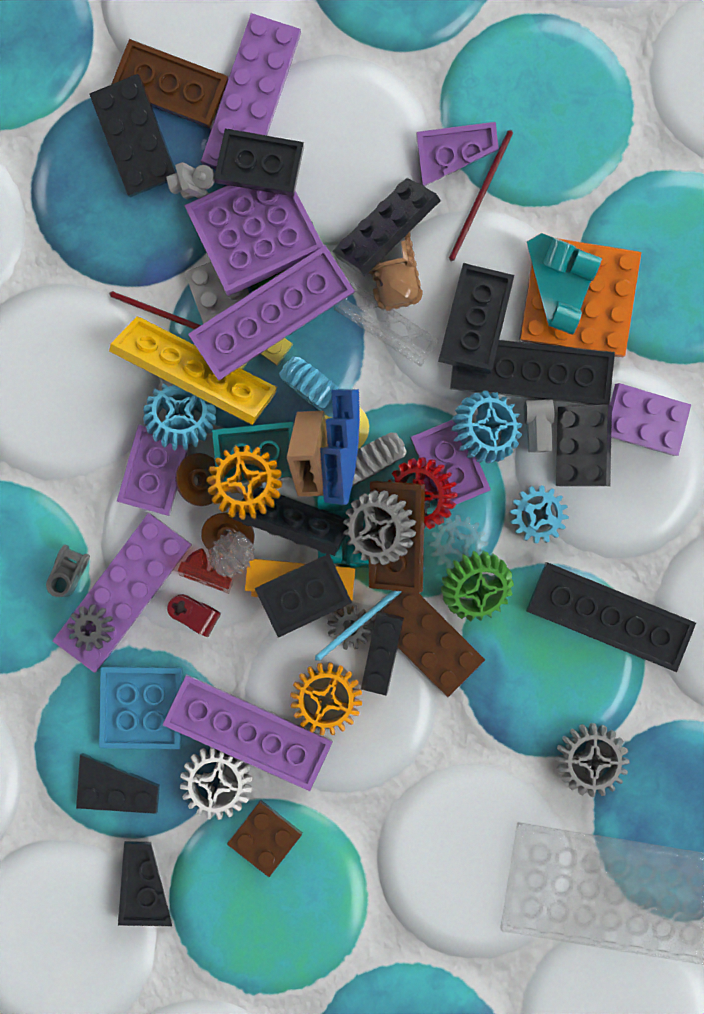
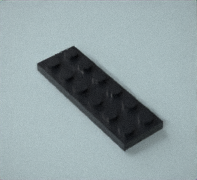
M499 340L491 374L452 365L450 389L479 393L488 391L489 394L498 392V395L581 404L610 405L615 352Z
M545 562L526 610L531 614L674 672L678 671L696 626L694 621L548 562Z

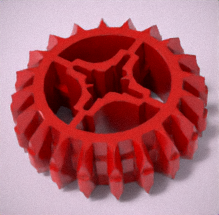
M425 457L418 458V461L412 458L408 460L407 464L405 462L401 463L399 470H394L391 473L395 479H390L388 482L406 483L409 477L416 473V479H413V483L425 484V495H429L425 497L424 529L425 527L432 529L435 527V524H443L444 518L451 516L449 509L456 507L455 502L451 499L456 498L458 494L451 492V488L455 487L457 483H449L448 478L452 476V473H442L445 465L440 464L436 467V460L430 459L427 462ZM430 478L434 481L437 488L432 486V484L430 483ZM439 499L435 510L431 514H427V508H430V501Z

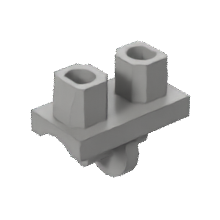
M183 162L175 165L177 173L167 176L170 191L174 194L180 192L185 199L192 197L200 199L208 195L209 193L206 189L212 187L215 182V173L209 166L200 165L195 169Z

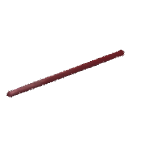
M512 130L507 131L449 256L450 262L456 259L513 135Z
M114 291L109 293L111 298L194 330L201 326Z

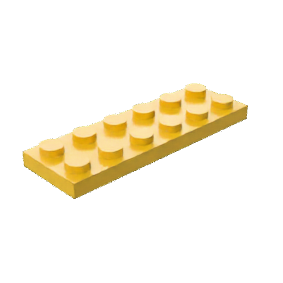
M139 316L110 344L109 352L252 425L274 397L277 390L276 386L241 368L236 369L219 381L194 344Z

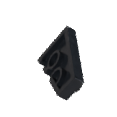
M84 753L80 754L76 809L152 814L158 812L159 784L133 773L119 770L106 762L102 763Z
M124 841L118 926H172L151 842Z

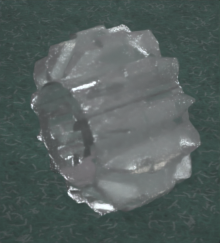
M230 531L226 536L221 535L218 541H213L214 547L208 550L210 565L223 577L229 576L233 578L236 573L242 574L245 567H250L249 562L255 559L253 544L240 532L234 533Z

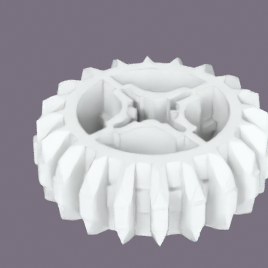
M210 747V755L205 748H202L200 750L201 758L193 754L191 756L193 763L186 762L184 765L188 772H182L180 778L188 782L181 783L180 789L188 790V792L182 798L183 800L192 799L188 807L192 809L197 805L199 808L196 814L199 816L205 810L208 811L207 819H211L213 812H216L217 819L221 820L223 811H225L228 817H231L233 815L232 807L240 811L242 809L240 802L247 803L249 799L245 793H251L252 787L245 783L252 782L253 776L244 775L250 770V766L245 765L241 767L240 765L243 761L239 759L236 761L234 757L226 755L221 751L217 753V749ZM210 762H216V767L212 773L196 774L201 766ZM225 765L233 770L238 782H234V779L229 778L225 774ZM219 771L218 778L221 779L220 782L222 784H220L214 794L215 787L210 781H213ZM196 783H199V786L207 790L208 800L199 793ZM230 790L237 791L231 799L217 802L220 793L230 792Z

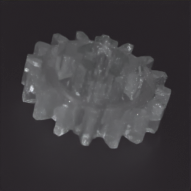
M460 515L455 516V522H452L450 518H445V526L436 524L439 532H431L430 535L436 539L435 542H430L429 546L436 549V551L431 553V556H439L440 558L437 565L440 566L445 562L447 564L446 568H452L454 566L453 561L444 555L452 553L457 555L458 559L462 561V554L469 557L468 550L470 545L475 542L474 551L480 555L482 553L481 546L488 545V542L481 541V537L486 534L485 531H477L480 524L477 522L470 525V517H466L464 522H462ZM456 526L465 527L471 533L467 535L459 533ZM447 530L449 536L447 542L440 546L441 538ZM455 536L465 542V544L461 545L462 553L458 548H452L451 544L455 543Z

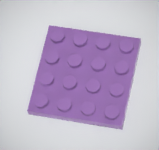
M228 185L184 205L227 296L294 266L324 246L296 191L293 197Z

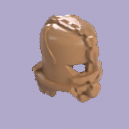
M410 232L405 236V240L401 241L403 258L383 263L380 261L368 272L372 274V279L377 284V288L373 289V295L380 309L390 311L394 308L408 307L411 304H417L422 298L423 290L420 287L421 283L416 268L417 263L414 258L415 253L412 248Z

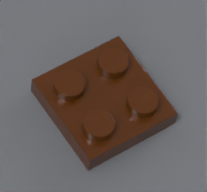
M260 800L230 838L227 845L266 876L270 877L302 836L303 832Z

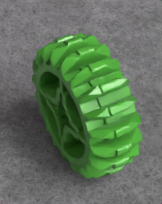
M483 550L480 555L473 551L471 557L462 554L463 560L460 562L453 560L454 568H446L448 576L442 577V583L444 584L441 586L443 600L448 605L449 610L453 614L456 613L461 619L466 617L467 620L472 621L476 616L477 619L482 621L484 615L492 618V612L495 610L501 612L500 605L508 604L506 597L513 595L511 587L514 586L511 578L512 573L506 563L493 553L489 555ZM482 572H489L495 575L489 576L488 574H482Z

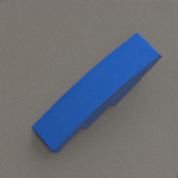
M359 389L331 390L333 418L326 419L328 446L320 448L324 503L345 505L349 501L359 442Z

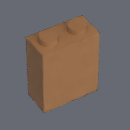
M324 411L297 412L287 460L298 496H324L320 448L328 446Z

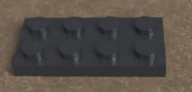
M136 74L89 93L127 195L132 197L168 183L167 176L177 172L141 76Z
M406 178L347 237L340 241L339 245L333 250V253L338 259L365 276L441 202L440 198L435 192Z
M463 263L438 362L491 374L515 275Z
M256 488L253 492V499L258 497L264 491V488ZM281 494L279 498H272L275 503L273 507L264 505L266 509L265 514H262L258 509L255 510L256 518H251L250 512H246L245 519H240L238 511L233 517V520L239 521L246 526L261 529L271 535L286 538L296 544L305 545L323 554H330L332 556L336 555L346 537L343 534L344 531L349 529V526L343 523L348 518L318 509Z

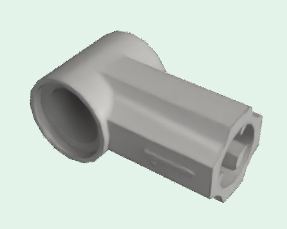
M525 400L524 421L527 424L528 452H551V423L554 421L553 400Z

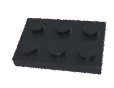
M225 128L214 176L215 183L294 197L304 151V142Z
M611 405L558 407L556 486L610 487Z
M326 554L255 588L278 638L352 603L330 554Z

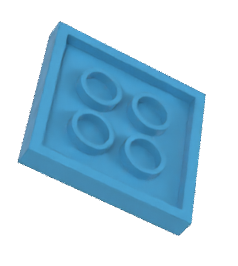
M102 666L100 675L99 748L180 749L181 733L163 726V722L182 684L183 667Z

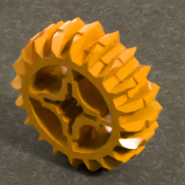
M248 445L244 447V452H240L239 448L235 446L234 454L232 455L225 450L223 452L225 460L216 457L215 462L219 467H210V473L214 476L207 477L208 484L212 485L208 488V492L210 495H214L212 498L213 503H221L219 506L221 512L229 509L228 514L230 517H234L238 511L240 519H245L246 512H250L251 518H256L255 510L258 509L262 514H265L266 509L264 505L273 507L275 503L272 498L280 497V492L277 489L282 487V481L278 480L281 477V471L275 469L277 462L275 460L269 461L270 454L267 452L260 456L261 451L258 447L254 449L253 453H250ZM244 464L255 465L264 472L259 473V470L249 471ZM236 466L237 471L235 475L227 478L226 482H223L226 474ZM242 472L249 483L247 485L248 493H246L245 487L241 483ZM267 482L264 491L253 499L254 490L262 486V483ZM226 492H231V494L239 493L244 496L245 501L234 500L226 495Z
M332 662L328 663V670H323L322 663H318V672H315L309 666L307 668L309 677L304 673L299 674L303 684L294 682L293 686L300 691L291 692L290 697L298 699V701L291 703V708H300L294 714V717H305L300 724L302 727L306 726L308 722L312 723L309 730L311 733L318 726L321 727L320 735L323 736L325 734V728H330V734L335 735V726L338 725L339 729L343 732L345 731L344 721L349 725L354 723V720L349 716L350 714L359 716L360 712L353 708V706H362V700L354 699V697L362 695V690H353V687L357 686L359 682L357 679L351 682L348 681L352 676L351 671L346 672L344 676L341 675L343 671L342 665H339L335 672L332 671ZM319 678H331L325 688L319 689L309 686ZM338 682L343 684L348 692V704L342 702L335 694ZM333 687L331 699H334V702L328 701L323 709L320 710L322 699H319V696H325L330 688ZM304 693L316 701L318 707L315 715H312L307 709ZM329 709L344 711L336 718L322 719L325 712Z

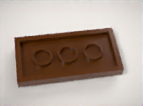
M129 39L112 84L139 74L152 107L210 129L229 79L224 74Z
M371 481L370 492L377 491L380 494L382 491H388L389 497L393 494L398 495L397 503L401 501L406 502L403 509L405 511H412L408 518L409 520L416 521L415 525L410 527L416 534L410 537L413 544L411 547L406 548L408 552L404 556L399 555V560L395 562L389 561L388 564L383 565L380 561L377 564H371L369 558V588L421 593L423 591L425 484ZM377 507V509L381 510L385 516L391 517V515L387 511ZM387 523L377 526L372 532L380 531ZM395 525L394 528H393V535H394L395 538H396V525ZM369 538L371 543L378 546L373 539Z
M401 592L382 611L404 617L398 648L447 697L485 661L419 593Z

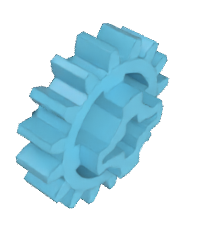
M541 485L538 488V492H536L532 486L528 488V495L521 491L519 493L521 500L514 499L512 501L517 507L516 509L509 510V513L515 515L516 519L511 520L510 523L518 524L519 527L515 531L516 534L525 533L523 540L527 541L532 536L533 543H539L540 537H542L543 541L547 543L550 540L549 535L558 538L559 534L556 530H564L566 528L561 522L562 520L569 519V516L563 514L562 510L567 509L568 506L560 505L559 502L563 498L562 495L553 496L555 489L552 488L546 493L544 486ZM533 497H542L538 504L533 505L527 502ZM552 504L556 511V517L552 515L550 509ZM542 508L541 514L544 516V519L536 521V515L533 511ZM522 512L525 513L528 522L526 526L522 520ZM545 524L551 527L547 531L536 532L541 525Z

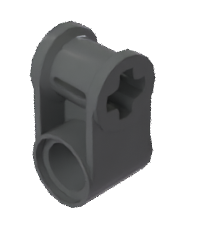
M63 545L46 583L49 594L55 597H67L73 594L81 575L89 563L90 555L86 553L82 555L70 550L68 545ZM60 578H64L67 582V587L62 593L56 589V582Z

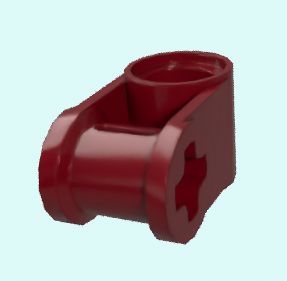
M185 594L175 596L169 601L167 606L170 617L205 637H209L221 615L213 607ZM184 601V608L187 611L183 610L181 613H178V607L174 604Z

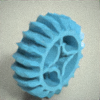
M292 356L279 373L281 379L309 404L319 411H324L326 416L333 417L331 390L339 389L338 386L305 360Z
M163 383L162 391L154 388V397L148 396L147 405H144L143 408L145 414L143 417L144 424L147 425V432L153 434V440L155 442L161 440L164 448L171 443L174 451L178 448V445H182L186 451L188 444L191 443L194 447H197L198 439L205 442L207 434L212 433V425L216 423V407L211 403L174 384L168 387ZM164 408L167 415L165 420L161 422L158 416ZM196 408L202 414L198 422L194 421L193 416Z
M483 391L480 394L473 393L469 398L463 399L461 405L456 408L457 415L453 416L452 421L457 425L453 426L451 431L458 433L454 441H461L462 445L459 450H468L467 458L475 456L476 462L485 460L488 464L494 461L499 462L504 460L505 457L510 456L513 453V449L519 445L517 439L521 438L522 434L517 429L521 428L523 424L516 421L520 414L513 413L512 409L515 404H506L507 397L499 399L498 392L491 394L488 391ZM477 408L476 422L472 423V417ZM501 431L500 442L498 445H496V440H498V433Z

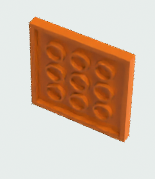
M559 239L576 246L577 249L602 258L594 280L591 281L584 298L579 324L573 335L548 325L531 263L519 341L615 352L616 357H625L641 252Z

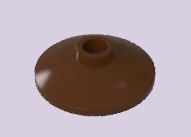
M195 453L185 457L178 465L175 476L177 489L182 498L192 505L207 506L213 503L212 498L214 495H210L208 492V488L212 485L207 482V477L214 476L209 470L212 466L216 467L213 457L204 453ZM194 476L198 479L197 485L194 482Z
M228 512L215 514L205 521L201 531V538L205 547L213 554L224 558H236L246 554L252 548L255 533L252 526H246L239 521L233 520V517H230Z

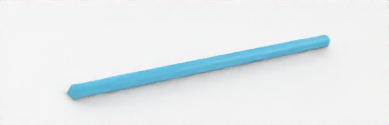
M391 591L315 655V660L320 661L400 594L401 591Z

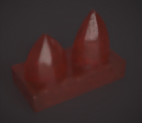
M203 548L192 552L185 562L181 561L178 568L179 576L229 594L233 585L232 577L234 573L231 553L228 552L218 558L210 571H207L208 558Z

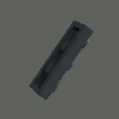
M380 611L377 612L361 690L387 696L404 617Z

